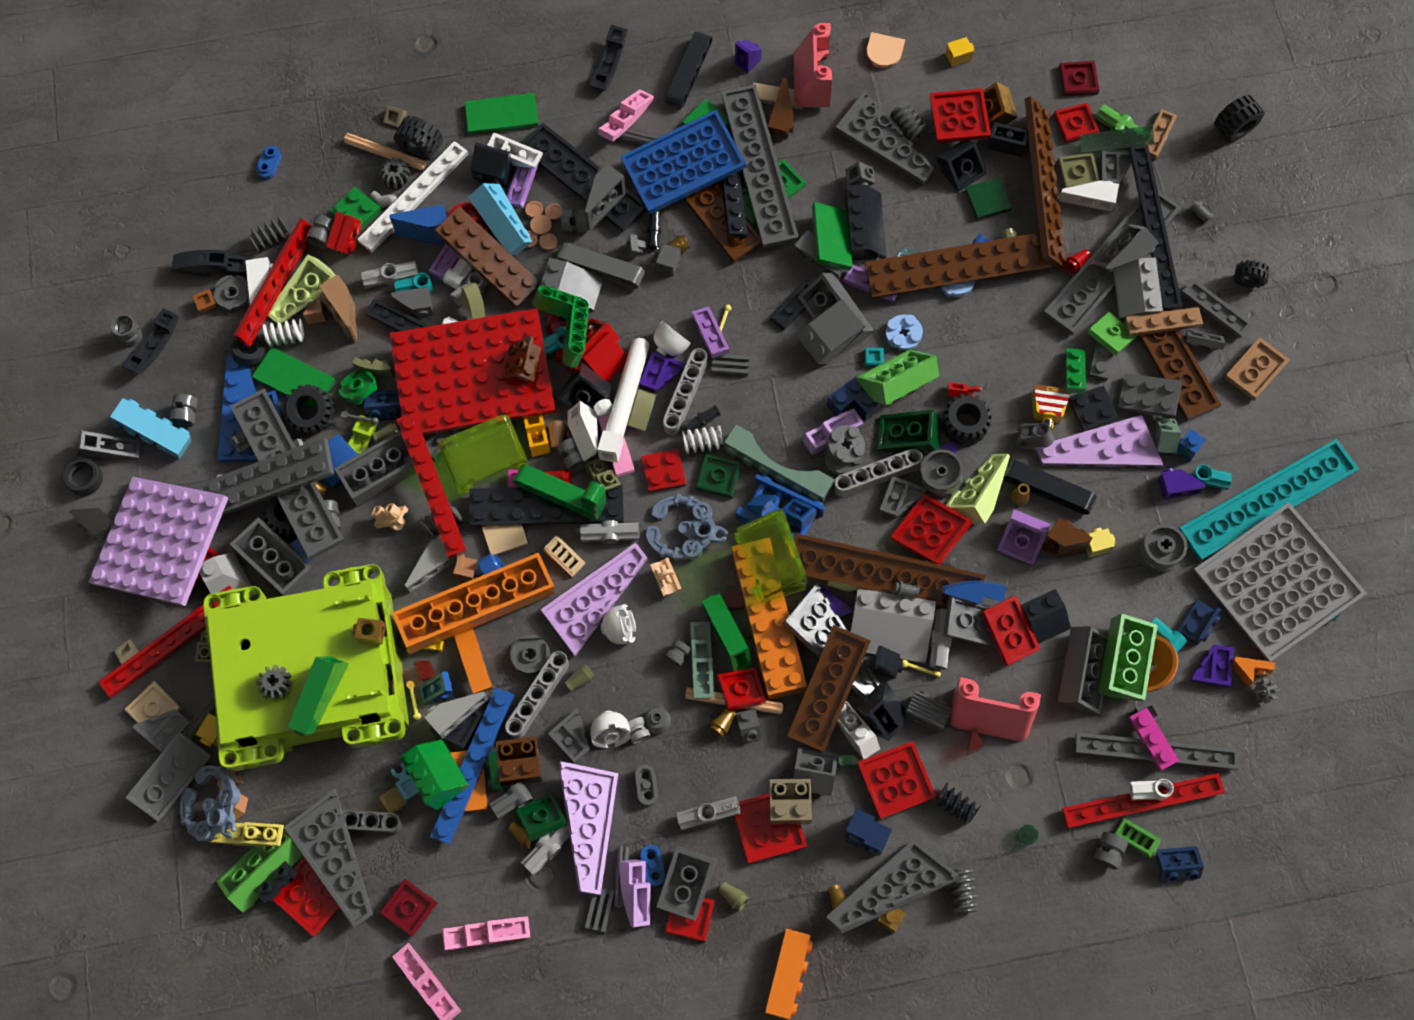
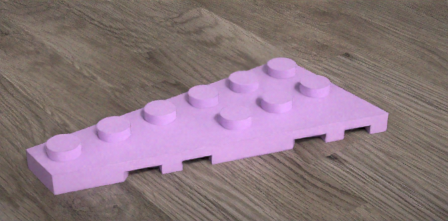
M1142 415L1055 440L1049 447L1035 448L1041 466L1163 467L1162 460Z
M636 543L541 609V612L575 657L602 622L605 613L613 607L647 561L646 555Z
M560 761L559 770L578 891L599 896L602 889L618 773Z

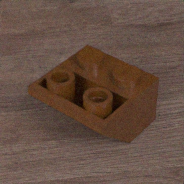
M1058 518L1044 540L1041 549L1056 558L1084 553L1093 538L1087 531L1074 527L1070 521Z
M536 736L496 741L499 781L502 786L513 785L519 782L542 781L541 762Z

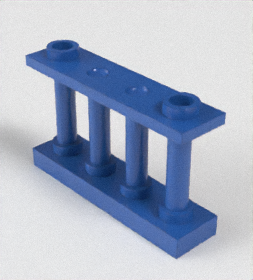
M756 475L755 484L758 485V488L751 501L759 494H763L766 489L777 496L775 500L777 507L782 497L789 501L796 498L813 506L816 509L815 517L817 514L822 517L824 516L826 507L817 500L812 501L772 482L767 476ZM739 506L736 512L737 520L792 546L794 532L789 531L788 527L791 523L789 519L774 531L747 507L742 508ZM812 522L802 531L799 530L796 533L806 535Z

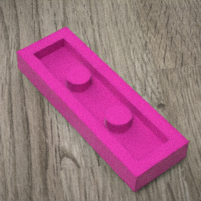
M1148 708L1128 718L1159 771L1179 761Z

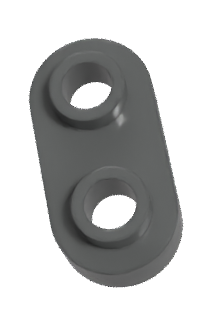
M641 765L635 772L638 799L642 805L652 806L658 800L655 771L649 765ZM648 773L649 778L643 779L642 775ZM651 793L652 797L651 799H645L644 795Z

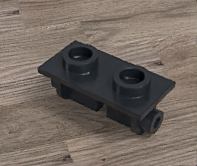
M284 861L254 891L264 903L273 902L282 892L280 888L282 886L286 888L296 879L298 873Z

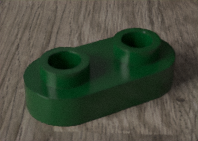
M497 751L489 752V757H485L486 769H490L491 776H488L489 789L493 788V792L502 791V785L499 781Z

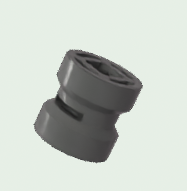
M675 639L672 643L673 649L668 650L664 657L674 665L681 667L684 662V656L689 655L691 648L682 641Z

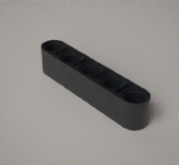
M697 31L694 32L667 92L666 103L681 108L684 107L711 47L712 36Z
M1014 459L1009 461L1003 477L1006 482L1017 487L1020 484H1027L1030 489L1029 492L1084 515L1091 513L1097 498L1096 494Z

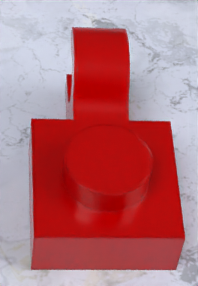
M948 382L947 387L948 396L952 398L955 396L959 398L960 394L967 396L968 394L981 391L979 386L970 387L967 384Z

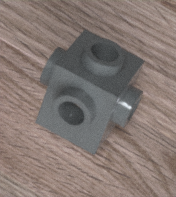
M858 161L845 169L848 185L865 184L870 187L875 184L873 167Z

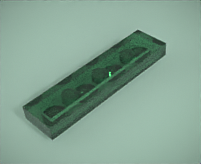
M1153 125L1080 135L1081 153L1121 149L1138 145L1154 144Z

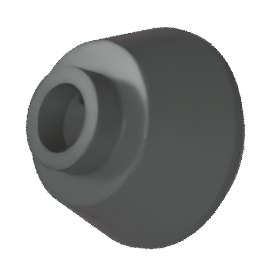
M661 707L651 708L644 716L645 727L653 734L664 733L671 724L670 714Z

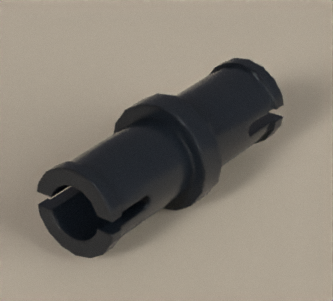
M659 212L649 214V227L647 228V233L649 234L648 248L652 250L659 248V236L662 232L660 228L661 213Z
M714 405L702 413H696L697 416L682 424L686 431H692L700 426L704 427L707 425V422L721 416L717 406Z

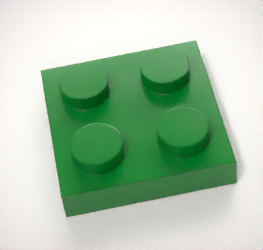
M354 187L330 210V213L334 217L336 212L361 220L362 230L382 210L379 205Z

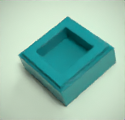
M865 348V367H877L884 363V348Z

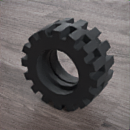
M1256 260L1241 261L1236 265L1234 281L1239 286L1247 288L1264 287L1268 283L1269 266L1265 263L1262 264L1260 261L1256 262Z

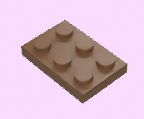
M1259 337L1224 378L1255 401L1290 359Z

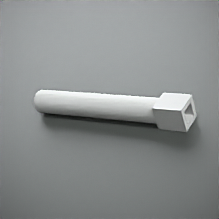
M636 338L631 342L606 430L602 432L597 449L600 460L617 463L619 461L624 444L623 436L650 347L644 338Z

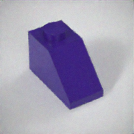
M749 40L737 41L735 43V64L749 73L761 61L762 49Z
M1166 469L1158 478L1163 500L1201 494L1205 489L1203 482L1181 469Z

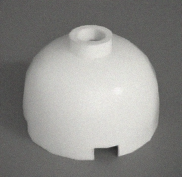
M663 321L654 332V342L658 346L656 350L664 356L666 354L678 356L691 344Z
M625 604L609 609L604 615L603 623H601L602 633L615 644H628L635 641V637H632V631L636 632L635 620L631 610H626L628 606Z
M604 711L593 720L590 728L592 743L599 748H608L607 745L615 743V747L625 744L631 737V730L627 719L617 712Z

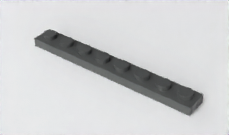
M1078 732L1075 734V754L1154 762L1141 739ZM1168 742L1179 759L1175 764L1235 771L1239 769V749Z

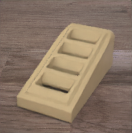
M557 535L544 547L545 554L572 578L586 564ZM563 550H565L566 552L560 558H558L557 556ZM570 555L571 558L564 564L563 561ZM576 560L577 563L570 569L569 566Z

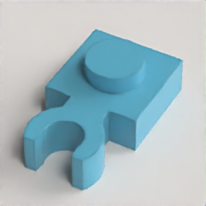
M401 763L400 765L403 768L401 773H396L394 769H391L394 777L400 779L395 784L404 799L408 801L418 795L419 791L410 774L407 775L408 771L405 765Z

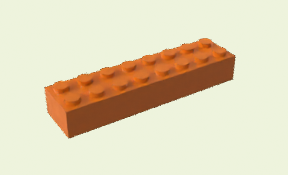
M770 539L732 546L731 554L767 700L803 693L806 691L807 684L795 637L782 624L789 616Z
M536 553L392 612L406 650L408 654H411L555 594L554 585L540 554Z

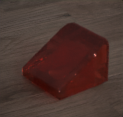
M430 661L414 662V666L423 683L437 675Z
M975 728L969 732L967 755L980 751L983 747Z

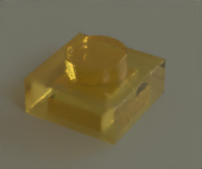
M397 786L379 797L388 813H395L408 804Z

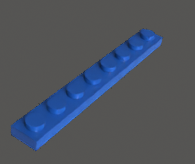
M495 688L460 768L469 787L443 806L430 836L431 838L448 845L451 844L486 764L485 757H489V752L493 748L515 697L514 694Z

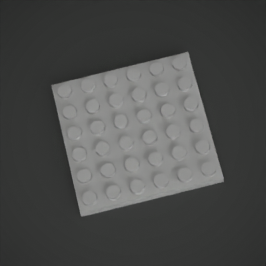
M1289 502L1194 569L1197 576L1268 662L1277 659L1367 594Z

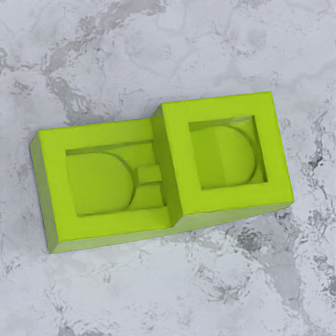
M357 420L352 429L353 435L348 443L357 454L369 448L377 424L373 425L371 422Z

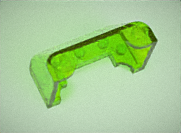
M501 415L445 438L438 444L459 495L469 493V489L474 488L475 482L509 467L511 470H519L522 464L529 465L508 415Z
M782 508L736 528L734 537L736 543L741 544L744 548L755 580V586L752 587L755 598H759L760 603L806 589L807 578Z

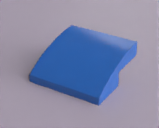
M338 434L328 442L334 475L324 478L333 488H337L342 482L334 468L358 455Z

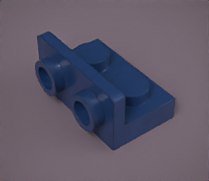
M398 390L373 392L365 398L364 410L366 417L371 419L376 417L379 421L401 418Z
M1197 600L1178 629V632L1195 645H1198L1201 641L1206 642L1211 634L1208 631L1211 625L1215 626L1220 619L1218 614L1221 609L1217 607L1214 610Z
M1197 846L1156 850L1155 855L1161 871L1160 882L1193 881L1201 878L1204 865Z

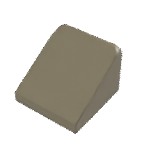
M387 106L383 123L399 127L407 111Z
M128 640L114 650L121 664L139 652L131 640Z

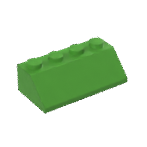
M909 349L857 377V381L874 402L890 405L894 400L905 397L907 393L918 390L920 386L931 383L933 379L939 377L936 355Z
M1125 614L1111 618L1098 689L1099 694L1115 699L1145 701L1158 625Z
M283 828L280 846L252 847L216 882L227 899L244 913L260 898L254 890L284 861L292 867L302 859L303 854Z

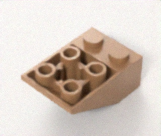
M337 274L319 285L321 290L319 295L328 311H331L337 324L343 328L342 330L348 339L352 338L356 343L355 304L347 286Z

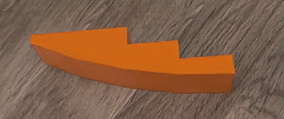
M473 628L455 635L454 637L473 694L493 689Z

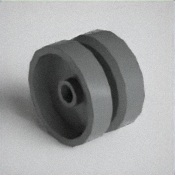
M939 449L929 453L921 464V482L923 487L927 488V492L935 497H947L958 491L963 477L961 459L949 450Z
M1158 525L1152 528L1141 541L1138 550L1139 559L1150 571L1167 573L1175 569L1186 555L1188 547L1186 538L1176 527Z

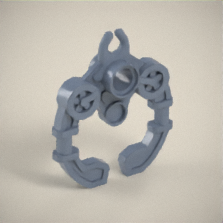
M677 493L675 496L659 501L653 507L651 515L658 520L665 518L668 508L678 507L679 504L687 505V509L692 508L695 520L684 521L679 524L680 534L689 540L683 544V548L675 547V550L667 549V545L659 542L661 537L659 527L648 526L646 532L647 540L650 546L660 554L661 558L666 556L676 561L684 559L696 560L702 555V549L711 542L721 543L726 541L724 536L722 538L716 537V533L719 531L724 535H728V532L723 527L715 526L712 519V509L706 502H701L693 496L684 497ZM702 530H709L705 535L700 534Z
M204 766L194 776L196 782L201 785L208 783L212 776L216 779H221L220 785L223 788L219 792L218 801L212 798H206L203 801L202 808L205 812V820L200 822L192 821L194 816L191 812V807L196 801L197 792L187 787L181 795L180 822L182 826L187 827L188 834L194 836L198 841L210 842L218 833H221L224 837L231 838L233 834L227 833V829L230 828L232 832H236L233 807L240 800V791L236 788L232 775L227 774L226 768L223 766Z

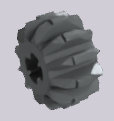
M394 158L390 162L386 160V165H381V170L379 171L382 183L387 184L389 188L393 185L396 189L398 185L404 187V182H409L408 176H410L407 163L403 162L400 158L397 161Z
M274 665L272 670L269 667H265L266 673H259L262 679L256 681V684L260 686L258 692L263 693L265 699L271 697L273 701H276L277 696L284 699L283 693H290L291 691L287 686L293 685V682L289 680L292 675L289 672L286 673L284 667L279 669L277 665Z

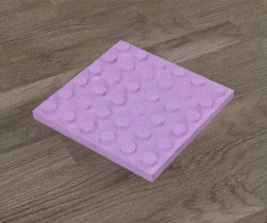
M132 477L91 574L89 583L186 606L228 497L207 491Z

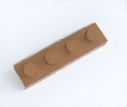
M1199 307L1125 318L1129 337L1197 328L1203 325Z

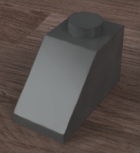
M428 287L391 293L394 304L413 317L425 318L433 315L431 295Z

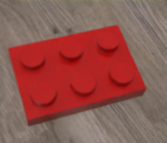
M1017 595L981 611L1005 666L1040 650Z

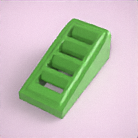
M1126 818L1122 820L1114 833L1128 841L1130 847L1149 859L1153 857L1161 843L1160 838ZM1127 826L1130 827V830L1127 833V835L1123 836L1122 834L1127 828ZM1134 831L1138 832L1134 840H1130ZM1144 836L1145 839L1143 840L1142 844H1137L1140 838ZM1149 840H1150V841L1153 842V843L1151 844V846H1150L1149 849L1147 850V849H1145V847H1146V845L1148 844V842H1149Z

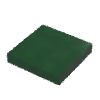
M1000 178L965 187V192L977 220L1005 213L1012 209Z
M705 453L696 490L733 499L742 462Z
M552 793L515 809L516 815L530 842L568 825Z

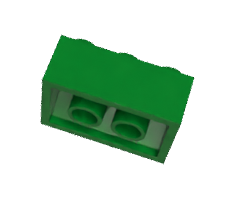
M442 739L416 745L400 757L424 802L435 810L440 809L469 787Z

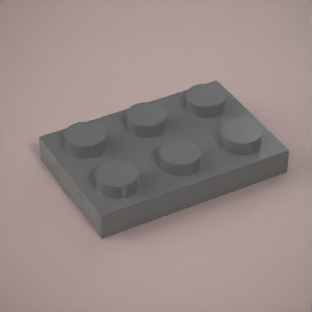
M1125 373L1118 410L1175 418L1182 381Z
M954 596L948 597L944 636L997 648L981 614V611L991 606Z

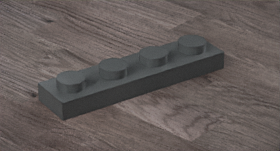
M1195 279L1181 293L1186 299L1239 339L1253 324Z

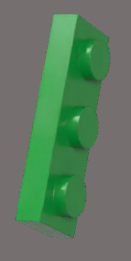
M1066 348V393L1085 395V350Z

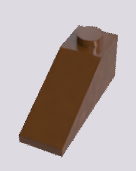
M783 78L768 124V130L770 134L788 138L789 134L794 132L796 123L793 122L787 78Z

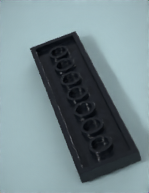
M542 123L521 144L543 152L538 165L587 203L596 172L600 167L546 124ZM625 188L626 194L604 216L623 233L647 210L644 202L627 188Z
M623 484L620 487L606 491V504L598 520L590 519L520 487L469 489L470 527L593 524L609 520L624 523ZM575 485V486H576V487H579V488H581V489H583V490H586V488H587L588 485Z

